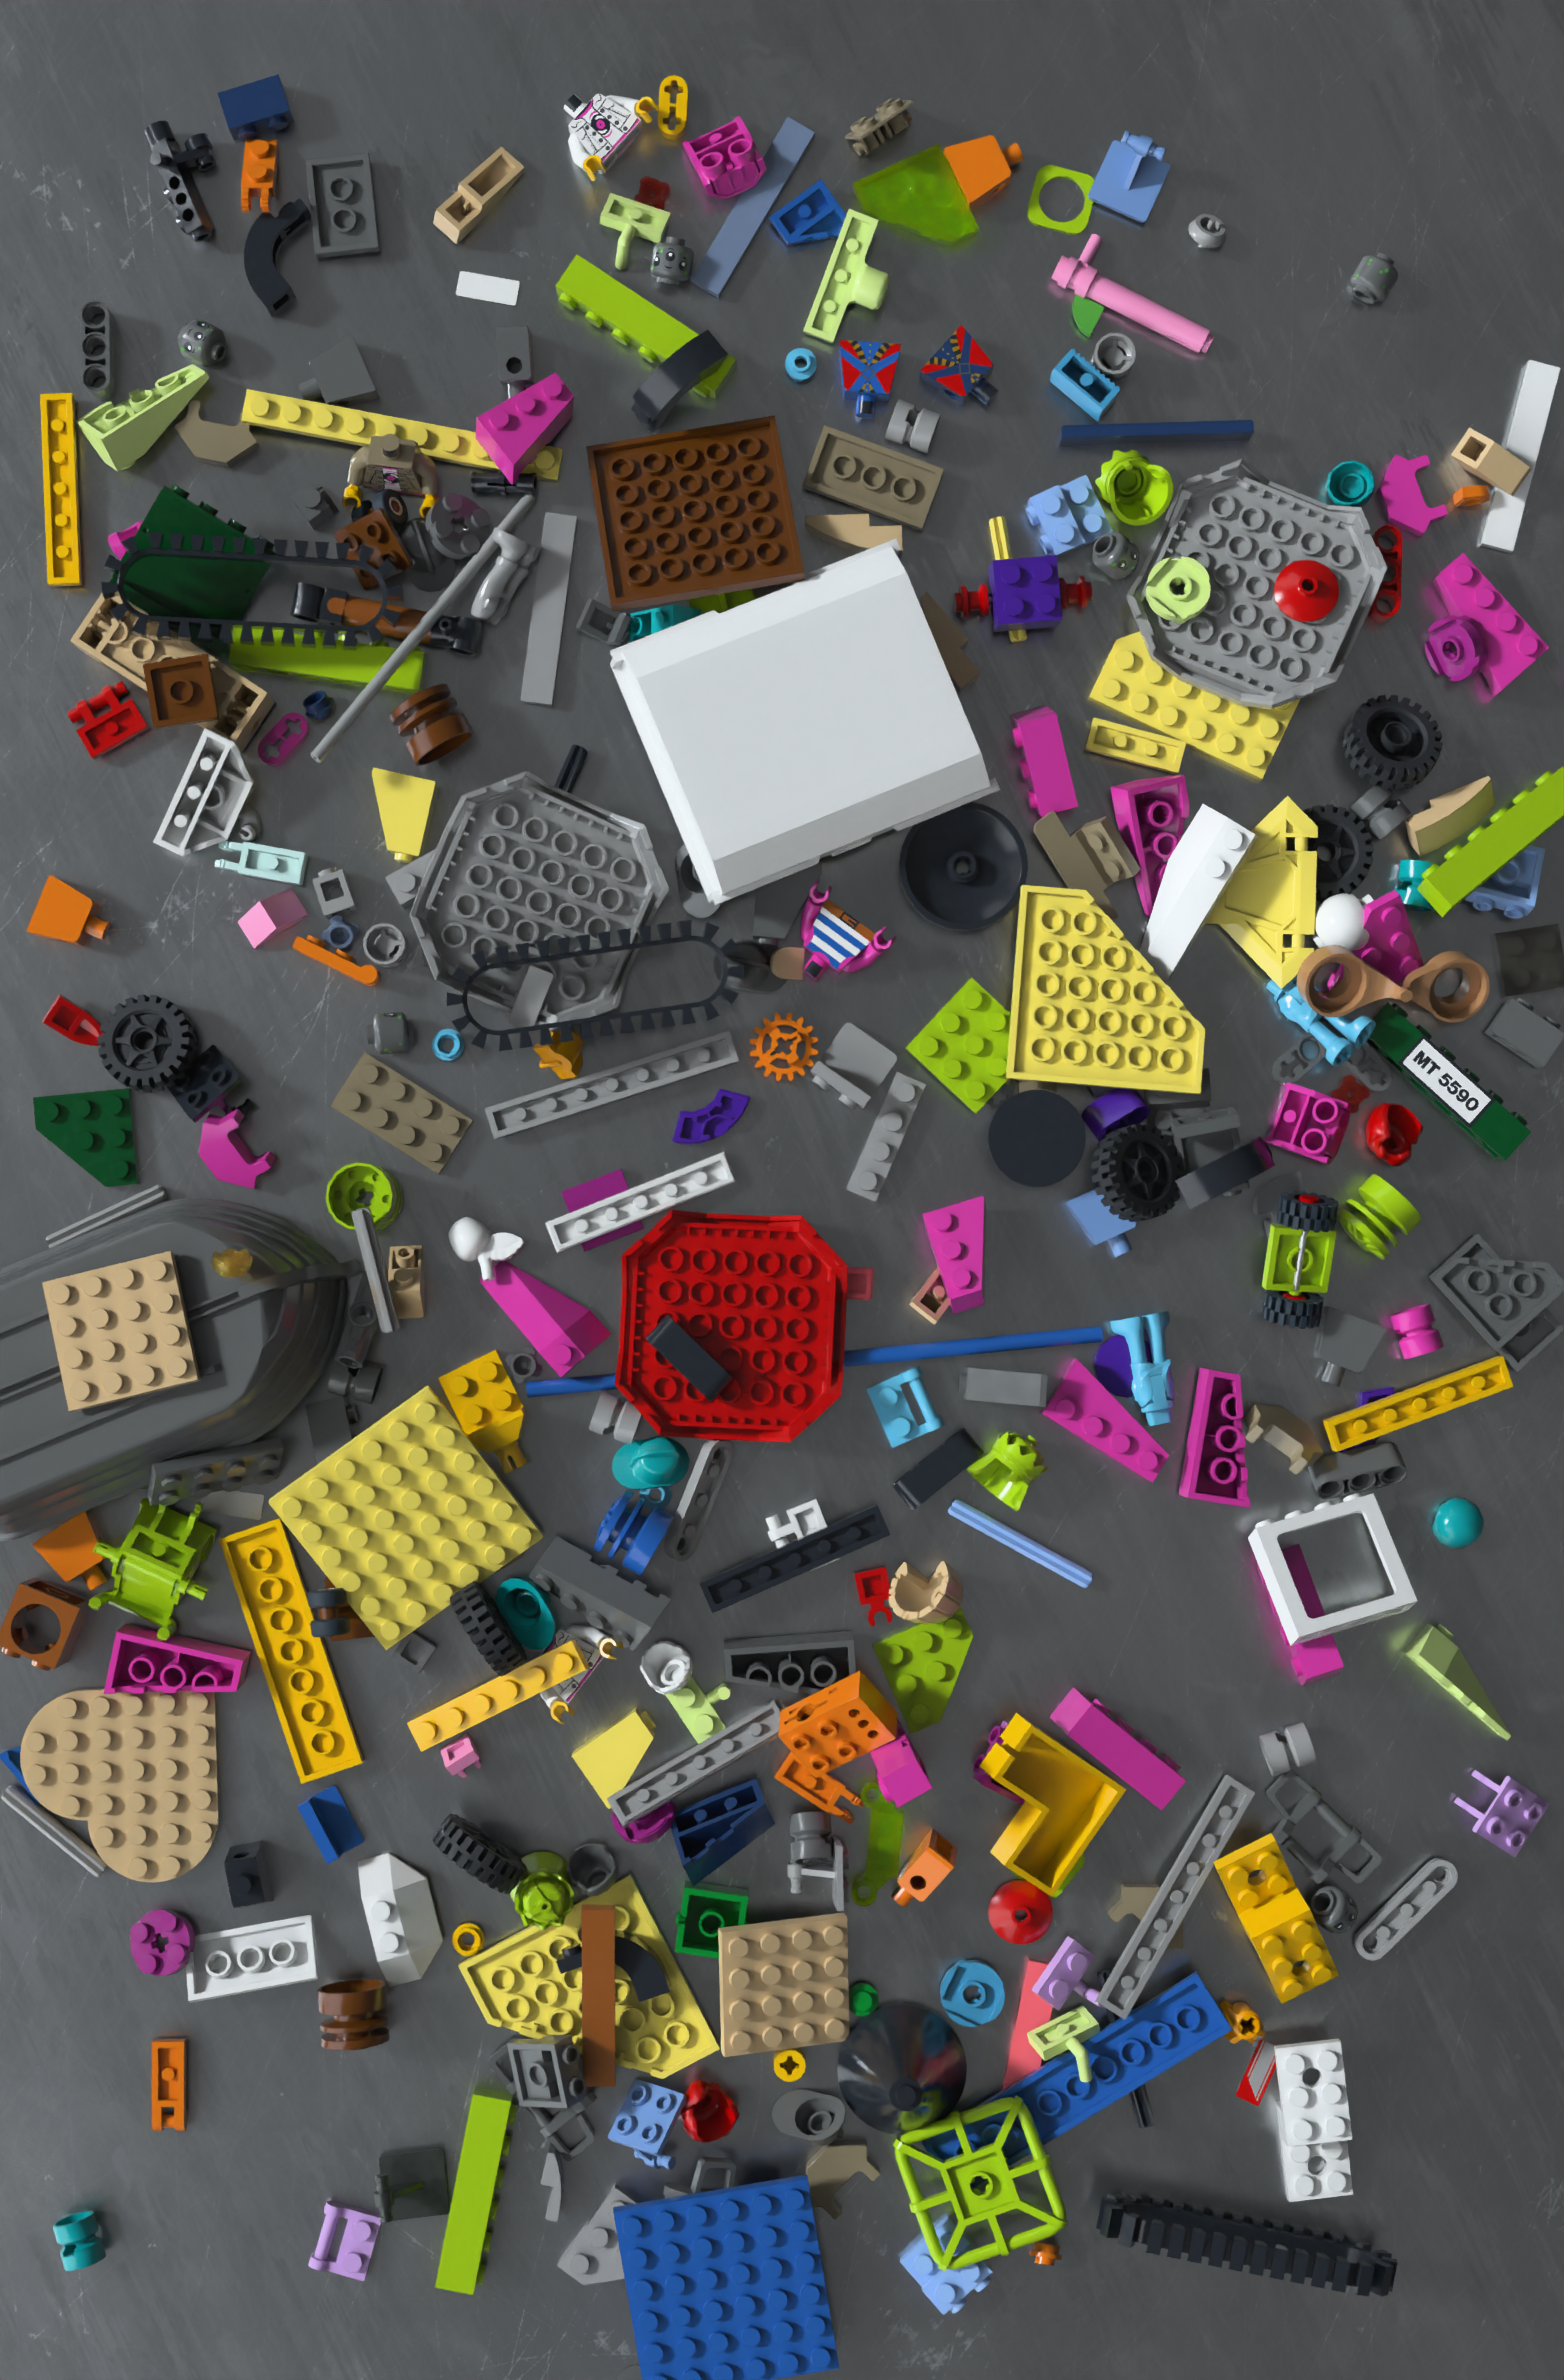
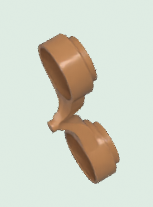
M1328 945L1315 950L1303 961L1297 975V989L1301 998L1316 1013L1325 1017H1341L1374 1001L1394 998L1403 1002L1411 1000L1430 1011L1439 1020L1455 1023L1469 1019L1483 1007L1489 995L1490 981L1486 970L1470 955L1461 951H1447L1436 955L1425 966L1409 973L1404 980L1403 986L1400 987L1379 970L1361 960L1348 948L1340 945ZM1328 963H1342L1344 975L1341 982L1330 991H1317L1314 987V979L1317 972ZM1451 968L1461 969L1463 980L1455 993L1445 997L1436 996L1434 985L1441 973Z

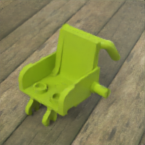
M143 1497L140 1503L139 1514L122 1546L114 1547L98 1540L94 1547L93 1553L111 1559L110 1562L113 1563L111 1576L115 1577L113 1590L101 1592L91 1598L88 1604L89 1607L98 1610L106 1604H111L162 1627L157 1633L159 1639L167 1640L177 1629V1625L171 1617L183 1594L187 1593L204 1601L209 1591V1588L192 1581V1577L200 1562H205L208 1558L217 1535V1529L198 1522L204 1504L197 1501L194 1512L187 1517L169 1509V1505L157 1504L151 1506L149 1499Z

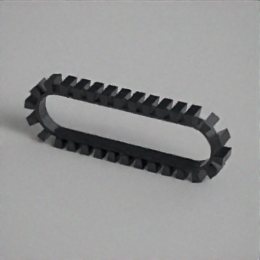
M149 532L151 548L139 551L133 536L122 541V546L131 556L123 564L110 554L104 565L106 571L119 574L118 583L101 582L104 599L120 595L123 602L109 610L111 615L119 625L130 613L138 618L131 631L139 637L147 639L148 623L159 624L156 635L158 640H172L169 624L180 625L177 636L179 641H192L190 626H201L198 636L199 642L213 643L211 627H222L219 636L220 643L234 644L231 628H242L240 644L254 645L252 629H263L261 645L275 646L273 630L284 631L281 645L284 647H295L293 631L304 632L303 648H316L314 632L325 633L323 649H336L334 633L346 634L343 650H357L355 634L367 632L373 647L384 640L382 633L375 627L380 620H384L395 629L401 616L400 612L386 608L387 600L403 601L404 598L402 584L387 588L384 579L396 573V568L387 558L376 570L368 564L374 554V549L362 544L359 560L347 559L350 543H336L338 559L327 558L329 542L316 541L317 558L306 557L309 546L308 541L294 540L297 556H286L288 540L274 539L276 555H265L268 543L267 539L253 538L255 554H246V537H232L235 553L224 552L226 537L211 535L214 552L203 551L206 541L205 535L191 534L193 550H183L185 537L184 534L170 533L172 549H162L164 535L161 532ZM151 556L359 568L371 574L381 588L383 601L378 614L370 622L357 627L150 616L140 613L127 601L124 592V581L129 569L136 562Z
M692 920L677 922L681 937L671 938V923L656 925L661 940L651 941L650 925L636 928L641 943L630 944L631 928L616 931L620 946L610 947V931L596 933L600 945L599 949L590 950V934L576 936L580 948L578 952L569 953L570 937L556 939L560 954L549 956V940L535 942L540 957L529 959V943L516 944L515 948L520 960L508 961V946L495 947L499 963L487 965L484 950H481L471 955L479 967L477 971L469 976L458 966L451 978L466 984L463 995L447 992V1006L463 1004L466 1016L451 1021L458 1033L469 1023L480 1030L471 1044L484 1049L487 1034L500 1036L499 1051L513 1050L508 1034L520 1033L519 1048L533 1047L529 1031L540 1030V1045L553 1044L549 1031L550 1028L560 1027L561 1043L574 1041L570 1025L581 1024V1040L594 1038L590 1026L591 1022L601 1021L600 1037L615 1035L610 1022L612 1019L621 1018L620 1034L635 1032L630 1017L641 1015V1031L655 1029L651 1017L653 1013L661 1012V1028L676 1026L671 1013L674 1010H681V1025L696 1023L691 1008L702 1006L705 1021L711 1020L719 1016V1013L711 1003L713 1000L720 996L730 1006L737 998L739 993L724 987L727 977L744 978V965L728 968L724 955L739 949L732 938L721 948L711 941L720 927L706 922L702 937L692 936ZM687 941H695L707 945L715 952L721 964V980L715 992L707 999L694 1003L500 1031L490 1030L481 1026L471 1015L467 1004L468 991L474 979L491 969Z
M1107 2193V2197L1102 2196L1096 2229H1100V2234L1106 2238H1119L1118 2244L1129 2248L1133 2247L1135 2242L1147 2245L1146 2253L1160 2255L1161 2248L1168 2249L1167 2257L1181 2259L1182 2252L1188 2253L1187 2261L1200 2264L1202 2256L1208 2257V2265L1222 2268L1223 2261L1230 2262L1228 2269L1240 2272L1243 2270V2265L1250 2266V2274L1263 2276L1264 2269L1271 2270L1270 2278L1283 2280L1284 2274L1287 2273L1291 2274L1290 2282L1304 2284L1305 2277L1312 2278L1311 2286L1325 2288L1326 2281L1332 2282L1331 2290L1344 2293L1346 2285L1352 2286L1354 2293L1361 2296H1369L1370 2292L1382 2297L1387 2296L1393 2290L1398 2264L1397 2259L1391 2258L1392 2254L1386 2250H1373L1372 2253V2244L1361 2240L1356 2242V2246L1343 2243L1344 2235L1330 2233L1329 2240L1323 2239L1324 2231L1314 2229L1310 2230L1309 2236L1303 2235L1304 2227L1294 2225L1290 2226L1289 2232L1283 2231L1284 2223L1274 2221L1270 2222L1269 2228L1263 2227L1264 2219L1254 2217L1250 2218V2223H1244V2215L1235 2213L1230 2214V2219H1224V2211L1215 2209L1210 2210V2216L1204 2215V2207L1191 2205L1190 2212L1184 2211V2203L1171 2201L1170 2208L1164 2207V2199L1151 2197L1150 2204L1144 2203L1140 2194L1127 2193L1126 2198L1117 2193Z

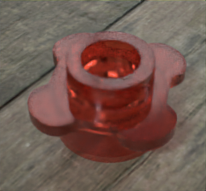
M645 176L640 180L639 194L635 195L634 201L664 210V199L670 193V186L666 182H660L655 178ZM650 192H654L655 196L650 197Z
M1347 1075L1343 1078V1083L1338 1089L1332 1091L1331 1097L1349 1103L1351 1105L1350 1113H1356L1363 1099L1369 1098L1370 1090L1368 1087H1362L1358 1084L1354 1076ZM1349 1091L1354 1093L1353 1097L1348 1096Z

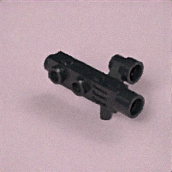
M167 121L154 122L144 130L152 151L150 162L158 166L166 184L164 187L165 196L175 205L178 216H176L177 224L184 233L191 235L195 242L207 240L212 236L211 231L215 228L189 168L197 166L198 170L203 171L212 168L216 164L211 152L213 146L208 134L199 133L189 137L184 142L186 151L182 152Z

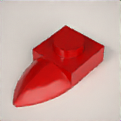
M61 994L58 995L42 1020V1023L80 1044L98 1046V1036L103 1035L100 1031L101 1026L87 1010Z

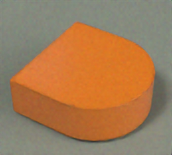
M1487 485L1461 487L1453 494L1454 506L1456 507L1482 504L1490 499L1489 486Z

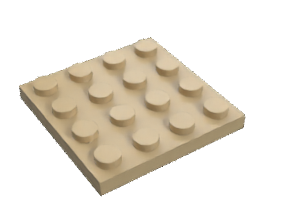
M168 1251L42 1282L68 1410L70 1412L201 1381L174 1252Z
M844 1913L718 1928L721 2053L724 2057L845 2041L849 2034L848 1927L847 1916Z

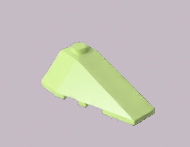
M194 364L158 379L155 383V388L139 391V389L129 392L130 399L117 405H113L112 401L106 402L76 420L75 423L106 464L116 471L130 468L138 458L149 450L206 383L209 376L207 372Z
M1427 1623L1403 1653L1494 1732L1508 1741L1511 1734L1460 1649L1451 1642L1455 1636L1441 1624L1435 1628Z

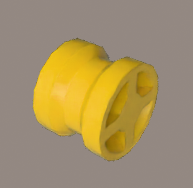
M800 2047L777 2050L775 2052L773 2065L776 2075L787 2082L796 2081L802 2077L806 2068V2059Z

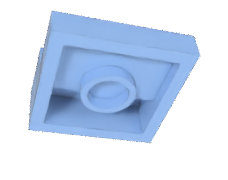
M1087 475L1060 487L1056 485L1029 498V507L1026 508L1029 521L1033 526L1038 525L1042 534L1039 537V541L1045 554L1057 555V560L1095 543L1101 535L1113 532Z
M1530 845L1469 895L1465 901L1473 902V907L1481 911H1489L1492 907L1504 910V915L1513 919L1522 918L1523 915L1528 916L1535 907L1545 849Z
M949 2216L935 2227L943 2252L946 2250L956 2228V2224ZM964 2233L953 2256L976 2249ZM924 2237L900 2258V2263L920 2284L922 2291L943 2315L949 2310L952 2314L959 2311L967 2302L965 2296L970 2291L975 2289L976 2292H979L991 2281L989 2275L992 2273V2268L987 2260L960 2269H946L945 2272L938 2269V2264L935 2263L930 2255Z

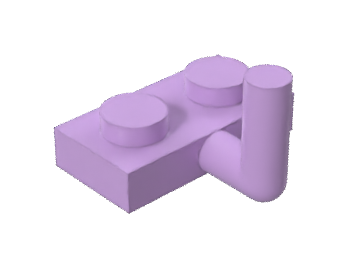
M1067 1936L1032 1988V1991L1058 2011L1073 1990L1086 2000L1104 2008L1095 2002L1100 1992L1081 1980L1095 1956L1074 1939Z

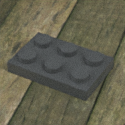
M369 153L305 160L316 257L380 251Z

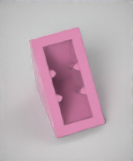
M290 888L259 901L238 921V924L253 948L257 949L308 917L309 914L294 890Z

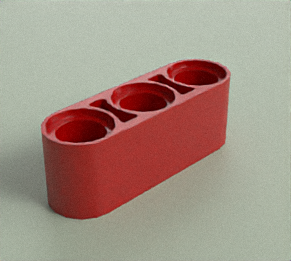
M1392 525L1381 526L1372 536L1392 576L1390 581L1382 580L1368 613L1370 619L1376 623H1386L1391 620L1401 606L1403 539L1399 529ZM1378 537H1388L1392 542V548H1382L1378 543ZM1383 599L1389 602L1391 611L1388 613L1381 612L1377 607V600Z

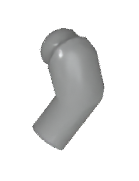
M244 803L238 816L241 826L239 834L245 841L256 840L261 833L259 814L254 808Z

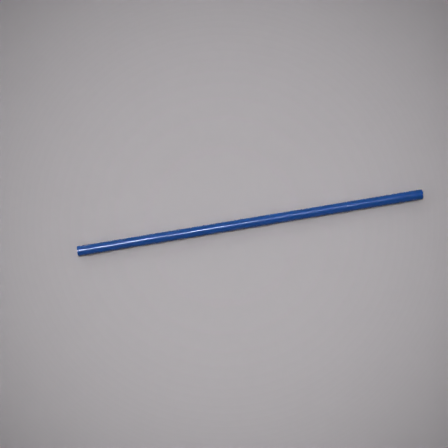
M1101 1326L849 1350L845 1351L844 1367L1103 1342V1332ZM616 1373L526 1382L527 1397L618 1389L614 1385Z

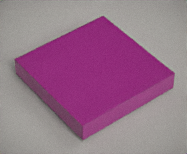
M622 1169L564 1190L561 1193L567 1209L571 1213L629 1190ZM639 1220L581 1243L584 1252L640 1231L644 1229L642 1221Z

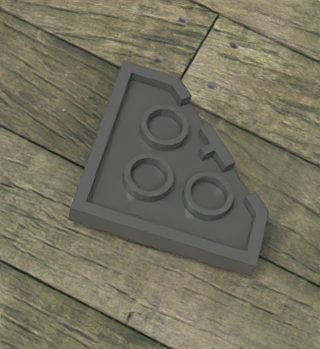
M1453 1257L1430 1278L1494 1351H1498L1564 1292V1280L1548 1262Z

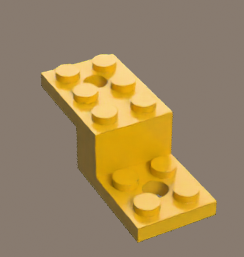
M1272 1833L1213 1862L1240 1922L1257 1951L1281 2004L1339 1976L1311 1910L1298 1890ZM1261 1870L1257 1876L1249 1878L1251 1872ZM1305 1960L1301 1966L1293 1968L1296 1962Z

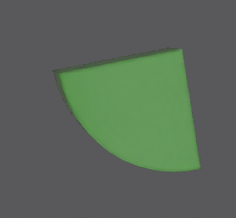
M1075 295L1072 305L1074 320L1080 332L1090 338L1105 307L1086 297L1082 298Z

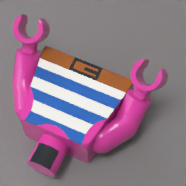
M816 880L810 889V897L801 914L800 937L804 941L803 948L812 954V957L802 970L817 981L827 967L840 974L842 971L852 973L870 966L883 953L884 949L890 947L897 940L896 936L890 941H886L883 938V932L888 927H883L874 933L827 899L832 892V887L829 886L826 893L819 892L817 885L820 880Z

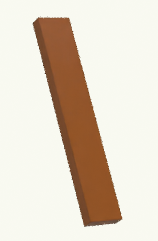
M582 1904L583 2078L586 2082V2087H615V1905Z

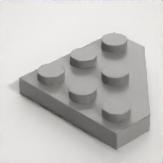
M615 2184L558 2261L557 2266L582 2285L625 2279L613 2208L641 2202Z

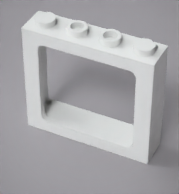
M1355 1493L1345 1497L1342 1503L1333 1505L1332 1501L1324 1502L1314 1507V1511L1304 1513L1303 1510H1297L1287 1514L1284 1520L1274 1522L1273 1519L1263 1520L1255 1525L1256 1528L1248 1537L1290 1646L1408 1611L1417 1602L1374 1493L1362 1496L1361 1493ZM1361 1513L1390 1580L1394 1594L1312 1619L1306 1614L1277 1538L1283 1534L1351 1514Z

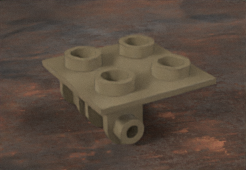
M892 98L885 101L876 108L878 113L869 119L863 117L850 126L852 132L844 137L856 140L857 143L853 145V148L859 156L862 154L868 155L880 146L878 141L881 144L885 143L884 136L879 127L891 139L893 134L896 135L909 126L908 122L912 120V117L906 108L914 104V101L901 100V98L895 101Z

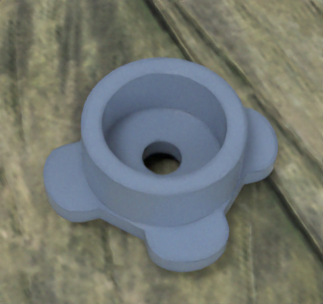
M339 914L333 915L330 919L331 924L329 928L322 932V939L325 943H330L333 947L343 952L348 951L351 948L353 937L357 936L360 932L359 926L356 923H348ZM341 930L344 932V934L340 936L338 935V931Z

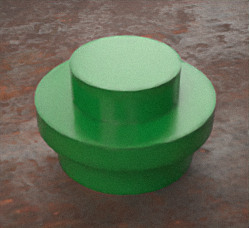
M858 1983L849 1989V2010L853 2014L866 2016L876 2010L879 1998L873 1986L867 1983Z

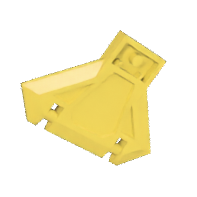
M1289 796L1251 830L1252 833L1258 836V839L1205 923L1220 924L1281 989L1298 975L1303 961L1314 952V948H1305V935H1315L1318 851H1308V838H1318V826ZM1287 838H1295V851H1287ZM1284 935H1292L1291 948H1284Z

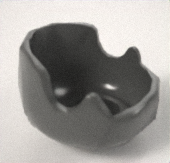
M588 1843L577 1848L569 1856L566 1867L567 1874L573 1886L583 1895L598 1896L608 1891L617 1881V1863L606 1846Z

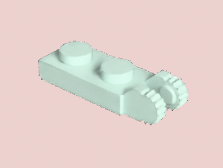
M230 841L219 843L218 848L229 852H241L239 863L224 859L216 860V868L238 872L240 875L303 885L308 859L307 853L244 841L243 844Z

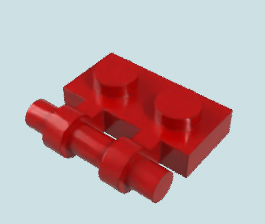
M123 681L112 687L110 684L101 689L102 692L88 701L85 699L76 703L77 707L67 712L73 724L82 718L86 721L87 724L76 731L94 760L149 729L147 722L132 698L122 704L120 703L118 698L129 692ZM109 703L112 710L96 718L93 712Z

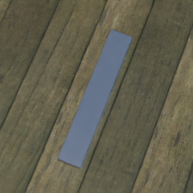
M790 117L786 118L763 157L766 171L755 187L742 192L691 278V283L717 298L720 297L815 137L814 131Z

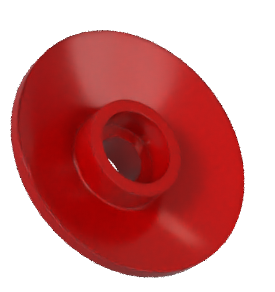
M1300 560L1289 564L1279 573L1274 585V598L1277 606L1283 614L1298 622L1307 623L1323 619L1334 609L1339 596V585L1333 572L1324 564L1313 560ZM1310 583L1314 589L1306 591L1302 588V584Z
M1023 1879L1012 1880L1001 1885L994 1892L989 1903V1920L994 1931L1002 1939L1013 1944H1029L1040 1939L1049 1929L1053 1918V1907L1048 1894L1032 1883ZM1020 1909L1025 1910L1027 1917L1023 1920L1017 1919L1015 1917L1016 1911Z

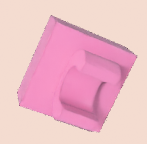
M468 1733L440 1749L445 1767L452 1776L458 1773L462 1778L467 1777L465 1768L472 1763L477 1769L481 1768L476 1746Z

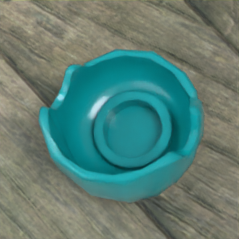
M1355 460L1341 462L1329 472L1326 490L1330 499L1337 506L1362 507L1367 504L1375 491V477L1366 464Z
M1452 1498L1441 1504L1437 1509L1432 1529L1441 1544L1450 1549H1463L1479 1538L1483 1530L1484 1518L1475 1503L1466 1498Z

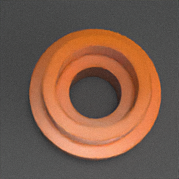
M1034 2242L1033 2250L1029 2252V2255L1035 2256V2263L1054 2266L1055 2259H1062V2255H1059L1060 2246Z

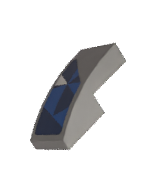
M550 2144L540 2184L553 2187L545 2219L557 2222L563 2198V2170L560 2154L555 2146Z

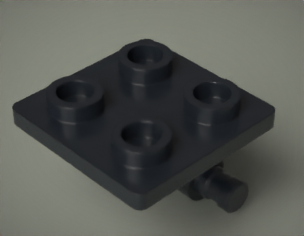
M211 1045L192 1062L193 1066L190 1070L187 1068L184 1070L186 1076L182 1080L177 1078L174 1080L176 1085L171 1088L167 1086V1088L194 1123L198 1122L215 1105H218L226 1113L225 1116L236 1109L242 1112L244 1118L237 1127L239 1128L247 1121L246 1116L257 1106L250 1098H247L238 1107H231L224 1097L242 1082V1079L219 1048Z

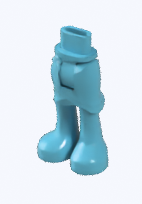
M1297 976L1283 989L1273 980L1266 986L1275 995L1274 1001L1279 1004L1280 1012L1287 1019L1298 1023L1307 1033H1311L1327 1050L1325 1058L1334 1067L1340 1066L1350 1059L1353 1055L1354 1047L1357 1049L1361 1048L1375 1028V1021L1364 1015L1355 1020L1346 1015L1333 1018L1323 1016L1346 1039L1339 1038L1320 1022L1322 1015L1316 1013L1301 998L1297 989Z
M1169 1311L1110 1321L1113 1333L1126 1338L1131 1356L1132 1392L1135 1401L1141 1407V1413H1146L1148 1426L1173 1422L1170 1408L1174 1407V1385L1171 1374V1359L1166 1356L1165 1329L1170 1322ZM1144 1329L1149 1338L1152 1363L1147 1362Z

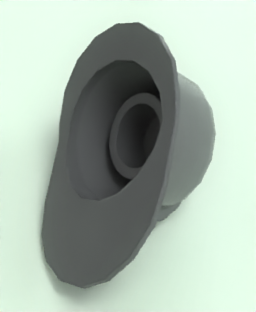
M414 518L406 522L398 532L403 545L414 563L405 572L411 583L420 590L427 592L440 591L447 587L454 578L456 571L455 559L443 555L434 547L431 542L433 537L430 529L428 531L426 529V518Z
M685 844L682 845L675 858V871L682 906L689 914L696 918H707L713 915L722 903L715 905L714 902H708Z
M733 939L739 950L724 956L728 968L744 965V978L727 977L725 986L756 993H771L780 989L787 982V979L775 976L771 970L770 958L773 952L779 948L778 946L759 945V941L749 939ZM715 955L714 971L717 978L721 980V964L719 958Z
M796 2089L786 2092L779 2097L773 2106L772 2118L774 2125L780 2132L788 2136L803 2139L814 2146H826L837 2138L843 2137L842 2125L845 2121L846 2110L844 2104L837 2097L810 2090Z

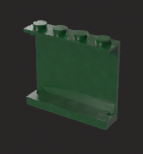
M172 484L171 488L163 485L134 536L140 551L151 548L149 532L163 533L162 549H172L170 533L184 534L183 550H193L191 534L205 535L206 541L203 551L214 552L211 535L225 536L226 545L224 552L235 553L232 537H246L245 553L255 554L253 538L245 534L247 527L232 518L228 522L216 516L219 510L204 501H201L199 505L187 499L190 493L176 484ZM267 540L268 544L265 555H276V552L273 550L275 544ZM126 551L120 562L124 564L131 555ZM151 556L139 560L129 569L124 581V592L127 601L153 616L239 620L271 563ZM113 573L109 582L118 583L119 574ZM169 624L179 631L180 625ZM190 626L192 639L199 642L198 636L201 626ZM211 627L213 643H199L221 655L227 643H220L219 641L222 627Z

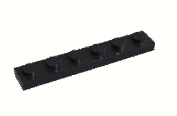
M876 1504L701 1581L699 1584L711 1612L714 1613L890 1535V1532Z

